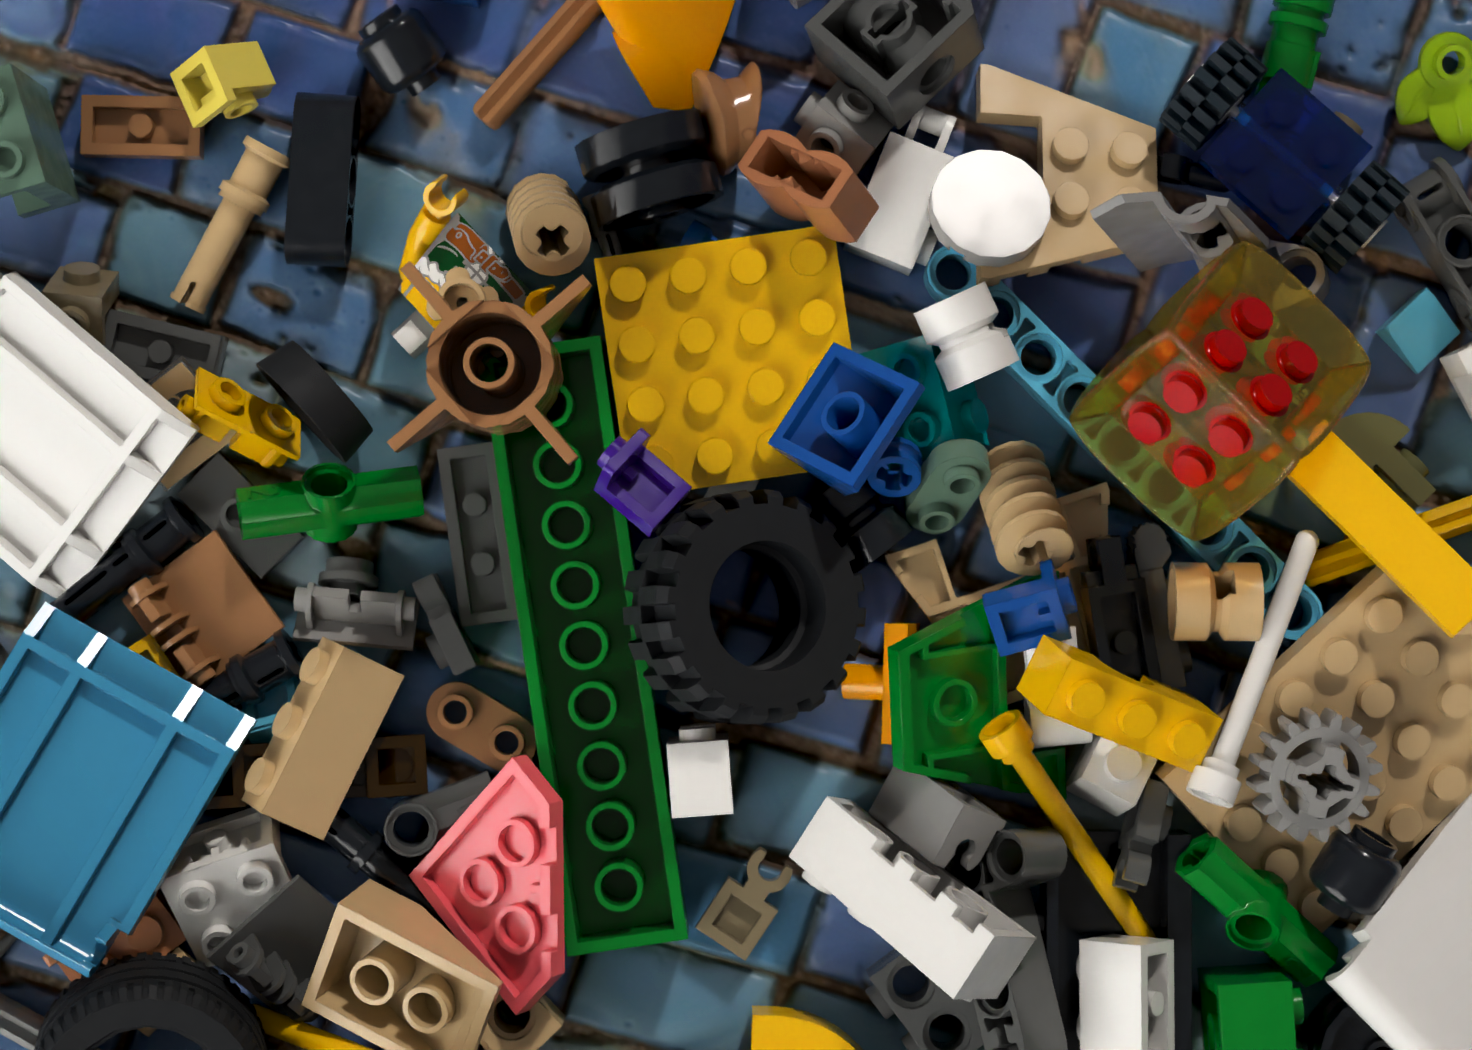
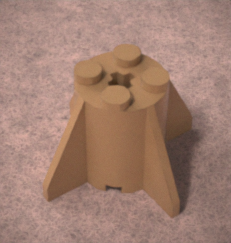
M410 261L406 263L400 270L442 318L441 322L431 333L426 356L427 383L436 400L387 441L388 445L394 452L399 453L457 419L475 429L496 435L521 432L534 425L570 466L579 457L546 416L557 401L564 379L560 354L551 339L592 287L591 283L582 274L533 317L518 305L497 300L469 301L453 309ZM495 357L502 363L508 361L507 370L500 379L493 382L485 381L491 374L490 369L486 365L490 359Z

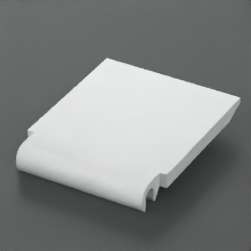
M14 271L5 275L0 272V558L30 584L57 599L101 562L200 428L18 272Z
M1472 793L1438 824L1403 868L1400 878L1379 911L1373 915H1366L1352 932V935L1360 943L1341 957L1347 965L1340 971L1325 977V981L1393 1050H1472Z

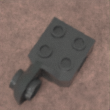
M830 0L804 25L818 60L850 88L864 93L873 103L874 109L898 130L985 49L971 0Z

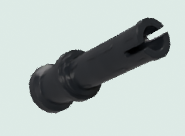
M169 496L162 503L163 510L138 530L129 528L124 532L123 538L120 540L122 545L120 548L84 575L62 595L51 602L50 605L84 623L144 574L152 576L153 574L158 575L165 567L164 562L188 542L197 543L204 538L203 530L190 512L177 499Z
M279 629L273 633L274 640L245 657L236 654L229 658V662L225 665L226 671L204 683L199 688L234 708L243 702L248 705L253 703L257 705L265 700L266 692L294 676L300 679L299 671L304 658L289 634L284 629Z

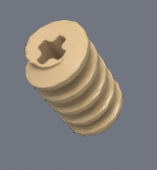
M538 173L527 176L514 185L507 198L505 214L516 254L524 265L538 274L548 276L570 273L580 266L589 253L591 234L579 199L569 187L568 182L554 174Z
M1024 440L1009 441L994 447L988 452L991 478L978 497L998 562L1007 571L1028 576L1041 574L1039 563L1041 561L1052 559L1055 569L1061 567L1071 558L1074 546L1071 535L1068 534L1066 520L1062 516L1060 502L1056 498L1055 487L1051 482L1050 472L1045 464L1043 451L1035 444Z

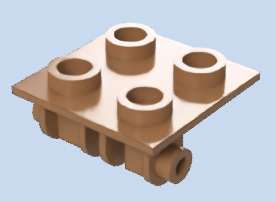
M217 530L212 531L166 565L164 570L158 575L154 574L149 579L145 577L127 589L129 594L121 599L146 635L151 634L155 638L178 675L198 688L226 671L225 665L229 662V658L236 654L245 657L271 638L274 632L286 627Z

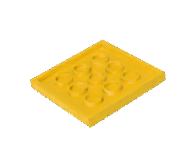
M813 226L595 258L594 265L620 436L628 441L640 428H643L651 435L646 448L692 487L691 489L808 472L773 449L768 444V441L833 342L852 350L836 241L825 237Z

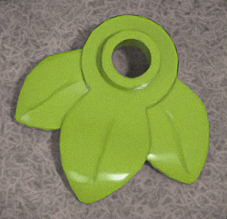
M1445 31L1432 36L1426 41L1419 53L1418 67L1401 80L1395 95V111L1397 121L1401 125L1419 123L1428 118L1437 137L1455 151H1461L1472 141V41L1461 33ZM1454 51L1458 56V65L1454 71L1446 73L1442 67L1443 58L1447 53Z

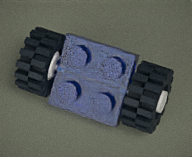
M1230 37L1220 45L1216 52L1214 51L1207 61L1184 84L1180 92L1163 111L1159 121L1195 152L1227 122L1229 124L1227 128L1200 156L1198 163L1288 241L1321 205L1327 208L1331 204L1332 206L1299 243L1315 251L1324 265L1337 274L1360 248L1364 249L1388 222L1386 219L1411 191L1373 160L1339 196L1343 190L1339 185L1371 151L1373 146L1282 68L1279 69L1248 105L1243 103L1263 79L1262 77L1269 68L1233 37Z

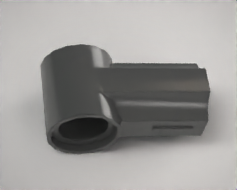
M488 770L417 797L403 798L395 803L388 812L383 829L385 840L389 847L397 854L406 857L420 856L434 847L492 781ZM410 811L420 813L428 822L429 832L419 841L411 842L404 840L398 835L395 828V820L398 816Z

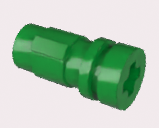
M1273 0L1272 4L1277 7V11H1271L1267 23L1272 26L1269 40L1266 41L1261 62L1269 69L1256 86L1253 97L1255 104L1277 111L1299 113L1305 91H1312L1321 58V52H1316L1319 37H1325L1329 25L1324 22V19L1331 17L1336 0Z

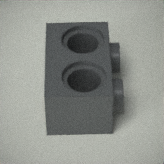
M895 948L866 969L873 985L867 988L865 992L886 1020L893 1014H896L909 1033L901 1038L907 1050H977L983 1045L973 1000L968 1002L963 999H952L927 976L923 987L913 994H902L893 987V979L897 971L905 966H914ZM950 1014L960 1019L961 1029L953 1040L938 1042L929 1036V1027L936 1017Z

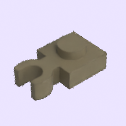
M762 847L753 851L748 859V878L744 884L728 875L695 926L696 929L744 961H746L778 913V908L765 899L769 893L782 890L789 883L793 871L791 866L785 864L777 877L772 879L764 878L758 871V866L767 853Z

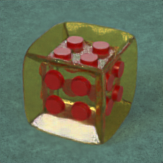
M1241 241L1224 250L1219 257L1204 266L1160 308L1146 329L1135 335L1111 358L1079 396L1072 408L1069 420L1077 435L1090 452L1143 505L1176 532L1193 541H1199L1221 531L1267 496L1284 481L1301 459L1310 454L1327 437L1364 387L1370 374L1371 361L1351 331L1297 277L1264 250L1247 241Z

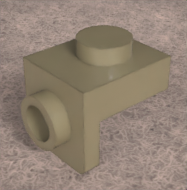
M83 261L60 266L41 293L105 347V315L119 295V271L100 270L99 265Z

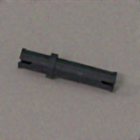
M340 807L324 841L350 862L347 868L355 875L360 870L371 880L420 904L454 935L408 876L415 868L383 843L385 836L377 830L372 834Z

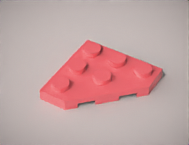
M527 754L510 759L408 875L454 936L503 982L499 994L515 1015L529 1011L565 973L563 800Z

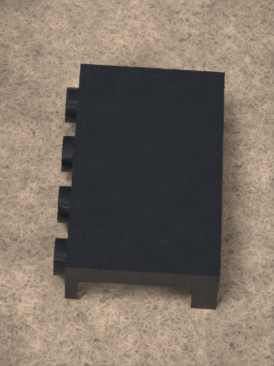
M1085 829L1114 872L1121 854V849L1117 848L1121 829ZM1169 829L1165 839L1153 846L1151 853L1152 865L1147 885H1138V890L1135 893L1126 891L1154 931L1156 938L1174 939L1175 1050H1192V886L1175 872L1178 856L1188 848L1192 841V835L1182 829ZM1067 847L1065 869L1059 877L1040 884V904L1034 905L1065 1030L1068 1050H1080V1040L1076 1031L1077 1019L1080 1014L1079 979L1076 973L1079 940L1108 934H1127Z

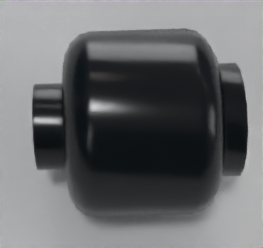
M394 4L358 31L363 40L357 47V56L385 93L394 94L407 88L414 97L441 77L436 66L443 60L446 54V47L418 9L406 8L401 10L397 4Z
M1355 824L1348 834L1343 833L1339 829L1335 830L1329 836L1328 842L1325 843L1309 870L1311 881L1321 891L1317 898L1318 903L1344 919H1349L1353 911L1362 915L1377 913L1402 873V867L1394 857L1398 851L1397 847L1376 832L1359 824Z

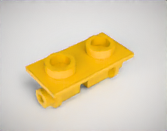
M201 367L197 368L194 397L185 394L180 399L176 408L200 428L198 433L219 443L231 429L237 431L230 439L229 448L258 462L265 468H269L272 465L280 468L286 463L288 457L295 461L300 459L301 419L292 415L285 407L271 404L247 392L229 378L219 377Z

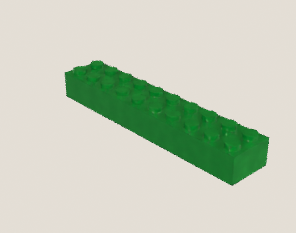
M600 335L553 342L560 354L564 379L557 401L546 416L578 455L579 458L569 466L534 425L521 432L504 435L491 433L540 772L563 800L564 933L567 957L685 940L689 936V925L674 822L671 813L655 692L643 677V672L649 668L645 660H634L628 645L629 641L636 639L634 626L624 625L623 607L632 606L633 592L624 589L628 571L637 570L630 521L594 491L602 470L596 463L607 447L617 438L604 343ZM495 357L490 359L486 365L490 369L491 374L485 381L493 382L500 379L507 370L508 361L502 363Z

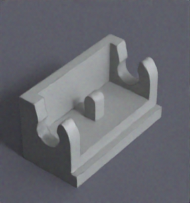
M894 766L868 812L930 863L945 868L954 857L957 846L962 841L969 839V846L965 853L962 854L960 865L967 871L973 869L981 861L996 831L1001 832L1007 822L952 780L904 772Z

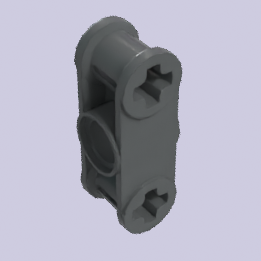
M1436 157L1429 161L1428 170L1403 184L1411 192L1393 213L1403 227L1408 230L1425 257L1427 264L1445 289L1457 316L1466 328L1472 332V203L1452 166L1442 157ZM1429 190L1434 191V193L1422 200L1417 199V197ZM1447 232L1459 233L1467 240L1469 245L1467 259H1457L1447 251L1445 246Z

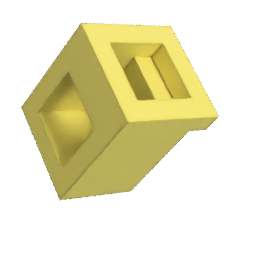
M258 41L203 46L170 73L193 128L203 127L219 113H223L226 119H233L253 111L258 107L257 99L267 97L271 93L272 87L276 84Z

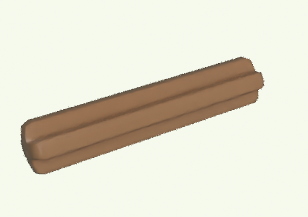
M566 0L474 104L473 112L476 117L487 127L493 130L499 129L603 12L597 1Z

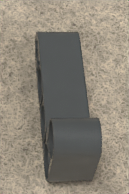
M1050 826L996 831L981 861L968 871L960 865L962 854L965 853L969 846V841L958 845L954 857L944 869L1036 937V940L997 999H973L985 1050H1068L1065 1030L1030 888L1054 880L1062 874L1067 862V846L1062 835Z

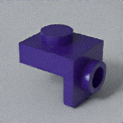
M640 428L628 441L621 436L617 437L602 453L596 463L602 470L594 491L650 537L683 502L692 487L646 448L651 435L643 428Z

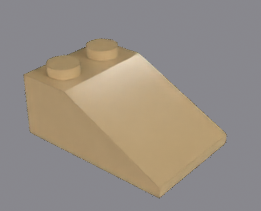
M368 879L337 904L301 1005L385 1050H477L503 982L423 906Z

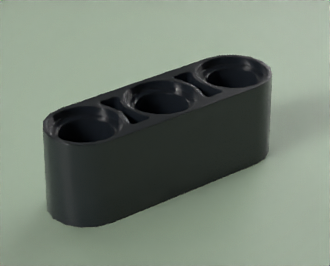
M297 92L293 111L284 238L285 260L287 264L347 268L349 266L352 251L361 125L359 96Z

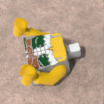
M442 174L425 187L423 192L424 205L409 230L398 270L403 281L398 290L417 310L402 322L391 335L414 359L427 349L431 333L441 320L435 321L428 315L426 309L427 300L400 270L409 261L437 291L446 282L445 277L450 269L455 267L465 268L470 273L473 281L482 287H493L498 293L499 301L518 305L532 317L547 305V294L556 288L555 285L550 284L531 292L459 213L451 218V213L468 200L469 194L463 188L455 194L452 200L447 199L442 191V184L447 179V174ZM460 298L457 301V306H462L463 304L467 303L468 300L466 298Z

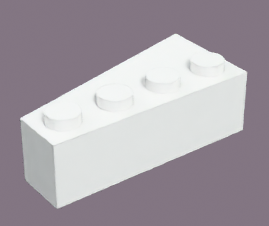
M827 796L789 855L793 861L804 869L802 877L805 881L823 893L833 894L848 907L847 911L853 918L878 933L952 999H963L971 1002L973 999H997L1036 940L1034 935L945 869L930 863L850 799Z

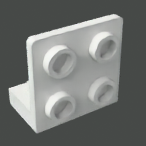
M251 807L197 825L160 888L196 959L204 962L205 966H216L206 955L293 879L281 855L280 822Z

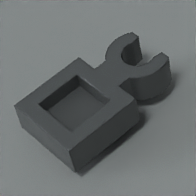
M432 573L411 583L418 600L430 620L429 624L434 634L426 637V641L439 668L442 670L450 666L454 676H457L482 664L465 628L461 627L460 617L457 611H454L438 574Z
M1148 779L1136 806L1125 812L1117 847L1121 849V854L1115 867L1112 886L1135 893L1138 890V885H1147L1152 865V848L1156 843L1165 839L1172 822L1173 808L1166 805L1169 787L1165 783Z

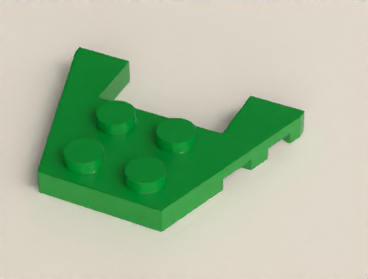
M1055 570L1057 578L1059 579V571ZM1041 574L1035 576L1026 575L1001 589L1041 579L1042 577ZM983 598L889 646L888 669L893 766L904 772L968 784H982L1022 794L1024 792L1031 794L1012 764L1005 765L1001 759H993L979 739V733L987 723L1008 711L1006 656L1000 657L984 610ZM1055 746L1033 749L1032 752L1066 800L1065 747Z

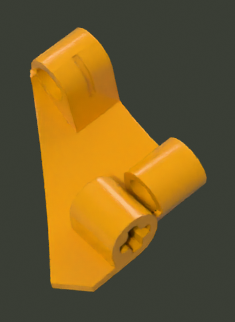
M596 0L613 28L612 34L623 58L653 108L669 110L692 109L694 105L692 73L697 68L709 71L728 24L735 0Z

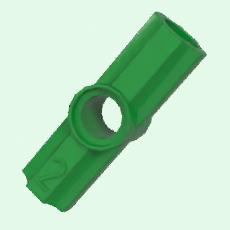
M321 463L306 470L302 480L237 488L235 490L242 540L307 532L314 540L324 543H336L352 536L360 524L424 515V499L417 465L353 473L350 468L339 463Z
M1208 832L1193 839L1188 848L1178 856L1175 872L1227 918L1225 925L1226 934L1233 943L1247 950L1263 951L1296 982L1300 981L1305 987L1321 981L1326 972L1336 964L1338 947L1287 902L1288 887L1281 877L1263 869H1251L1218 837H1213Z

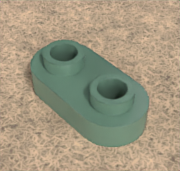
M952 439L939 444L931 451L921 467V483L918 488L911 494L903 496L906 520L911 527L929 534H940L950 530L964 518L991 478L988 451L984 445L972 439Z

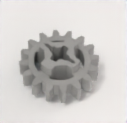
M1308 707L1300 708L1298 723H1294L1284 715L1279 716L1277 720L1281 732L1274 737L1270 733L1262 731L1259 737L1267 746L1264 754L1250 753L1248 757L1249 761L1260 768L1259 774L1246 778V785L1254 791L1261 793L1252 801L1254 808L1263 815H1268L1266 822L1282 833L1287 829V833L1297 841L1304 842L1310 831L1311 835L1319 841L1328 842L1330 827L1332 826L1348 834L1351 832L1348 820L1351 814L1355 813L1364 818L1370 814L1361 803L1364 796H1379L1380 789L1369 782V776L1383 771V765L1371 757H1366L1376 749L1375 741L1364 734L1360 735L1363 729L1360 724L1348 717L1342 720V715L1330 708H1324L1319 717L1316 712ZM1345 753L1348 760V769H1346L1343 763ZM1323 770H1324V771L1327 772L1329 775L1326 776V775H1322L1321 773H1322ZM1299 774H1305L1308 776L1304 779ZM1280 780H1282L1286 786L1284 796H1282ZM1283 797L1289 801L1288 805L1284 801Z

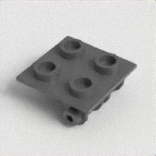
M297 874L206 956L273 1011L283 1015L287 1014L295 1022H312L319 1014L301 1004L336 906Z

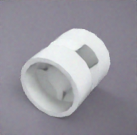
M985 281L913 313L926 343L939 346L941 350L935 363L948 392L1020 360L1007 329L994 327L993 320L999 311Z

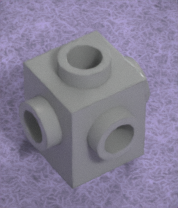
M840 80L832 86L824 97L814 91L793 119V121L802 126L795 137L804 145L807 151L823 150L834 153L844 159L856 175L865 167L894 126L874 109L873 103L864 93L849 88Z

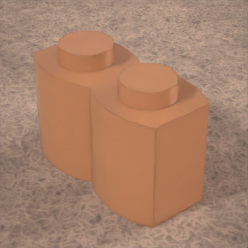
M761 130L738 163L741 172L773 211L790 220L810 221L821 234L834 241L844 243L857 242L879 209L876 200L844 159L828 151H807L796 137L784 131Z

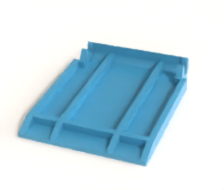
M45 602L23 631L0 670V929L85 977L90 978L104 960L119 932L122 931L128 935H133L257 720Z

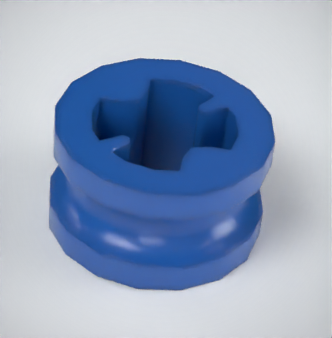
M894 437L867 478L871 488L887 497H902L915 491L921 483L922 453L919 447L911 440ZM889 464H901L900 471L889 470Z

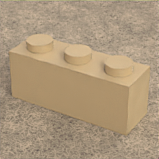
M322 636L318 646L308 652L301 664L299 671L301 681L291 701L285 703L275 716L272 725L273 737L263 757L256 759L248 770L244 783L246 791L241 800L266 816L324 840L404 675Z

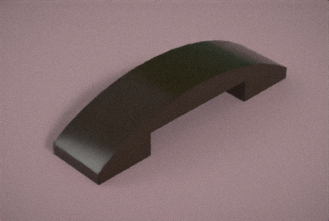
M425 734L375 736L345 798H379L428 793ZM269 743L243 744L206 810L246 807L248 805L241 800L246 791L244 787L246 775L254 761L263 757Z

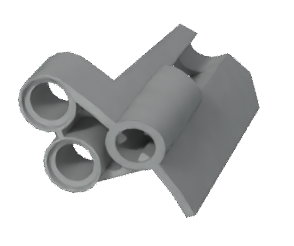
M1161 192L1128 193L1117 195L1090 210L1093 220L1140 272L1167 264L1195 260L1208 293L1214 299L1218 296L1213 305L1222 319L1225 306L1231 301L1234 294L1241 290L1235 280L1230 264L1275 246L1283 264L1284 275L1282 283L1273 292L1268 284L1267 277L1257 280L1261 292L1259 299L1270 308L1272 315L1290 307L1301 310L1314 308L1322 303L1329 293L1331 285L1329 272L1315 251L1297 244L1269 240L1230 198L1206 195V202L1196 203L1186 208L1181 214H1178ZM1217 238L1218 246L1210 249L1208 245ZM1308 265L1316 270L1315 280L1307 289L1297 292L1286 288V276L1294 267Z

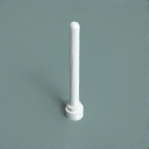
M1302 530L1294 539L1265 615L1261 638L1254 644L1212 757H1205L1202 766L1196 765L1186 787L1190 794L1209 803L1232 808L1240 790L1241 782L1237 780L1240 770L1235 765L1319 546L1318 535L1312 530Z

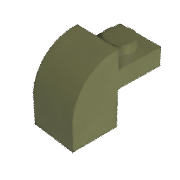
M1363 412L1340 417L1325 423L1410 507H1420L1436 491L1425 479L1430 473L1425 464L1409 450L1403 448L1398 452L1394 448L1410 431L1406 425L1397 419L1380 413Z

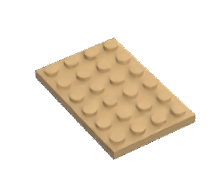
M1378 566L1371 570L1275 660L1235 765L1240 770L1237 780L1241 782V787L1232 808L1218 806L1190 794L1186 787L1192 772L1169 763H1165L1155 772L1210 835L1218 837L1251 869H1263L1281 877L1288 887L1287 902L1321 933L1340 917L1318 903L1317 898L1321 891L1315 887L1309 877V870L1326 842L1319 841L1311 835L1310 831L1304 842L1297 841L1289 835L1287 829L1280 833L1266 822L1268 815H1263L1252 804V801L1261 793L1254 791L1246 785V778L1259 774L1260 770L1258 766L1248 760L1249 754H1264L1267 748L1259 737L1262 731L1270 733L1275 737L1281 732L1277 718L1284 715L1294 723H1298L1299 712L1302 707H1308L1316 712L1319 717L1324 708H1330L1342 715V720L1348 717L1363 727L1360 735L1364 734L1375 741L1377 745L1376 749L1366 757H1371L1381 763L1383 771L1369 776V782L1380 789L1379 796H1364L1361 802L1370 814L1364 818L1353 813L1348 817L1351 830L1355 824L1362 825L1395 845L1398 851L1394 857L1398 862L1472 793V621L1451 639ZM1233 700L1217 714L1223 719V722L1205 757H1212ZM1345 753L1343 763L1346 769H1348V760ZM1323 770V772L1321 773L1322 775H1326V776L1329 775V774H1328L1327 772H1325L1324 770ZM1299 774L1304 779L1308 776L1305 774ZM1280 780V789L1282 796H1284L1286 786ZM1283 797L1284 801L1288 805L1289 801ZM1335 826L1330 827V835L1335 830H1338V828Z

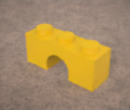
M1044 634L1016 688L1046 716L1189 772H1193L1196 765H1201L1223 722L1221 717L1192 694L1145 675L1142 676L1140 682L1109 667L1093 654Z

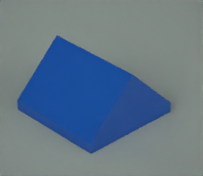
M833 342L768 441V444L842 495L847 496L857 493L926 388L912 378Z

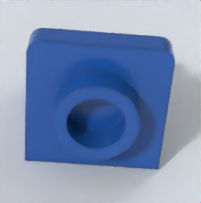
M1052 559L1039 562L1041 579L982 594L984 610L1000 657L1037 648L1043 634L1058 641L1072 638L1068 614L1078 612L1074 591L1069 576L1057 578Z

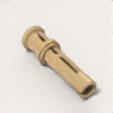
M246 135L242 142L246 150L230 180H222L218 187L221 189L219 195L223 199L175 290L169 296L179 303H185L186 307L201 314L205 313L206 306L255 214L261 217L263 212H267L270 204L266 199L282 169L289 168L290 166L289 157Z

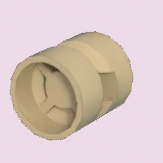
M1171 562L1167 586V617L1170 639L1172 641H1207L1212 632H1218L1224 641H1259L1264 621V581L1260 563L1223 562L1218 571H1212L1206 562Z

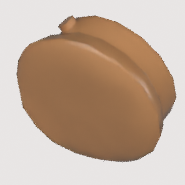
M754 62L748 63L738 77L723 79L714 72L698 68L692 73L695 109L701 112L709 143L703 151L707 160L716 162L718 173L721 176L730 174L734 168H739L738 163L756 138L762 102V77L758 65Z

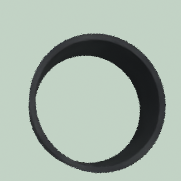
M290 341L256 363L259 371L287 405L343 463H347L373 432V428L350 398L295 341Z

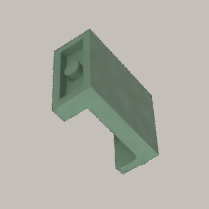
M8 63L0 66V198L12 195L18 216L28 218L81 201L47 89L17 67Z

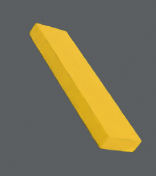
M1320 421L1277 461L1276 467L1451 639L1472 621V567L1327 425Z

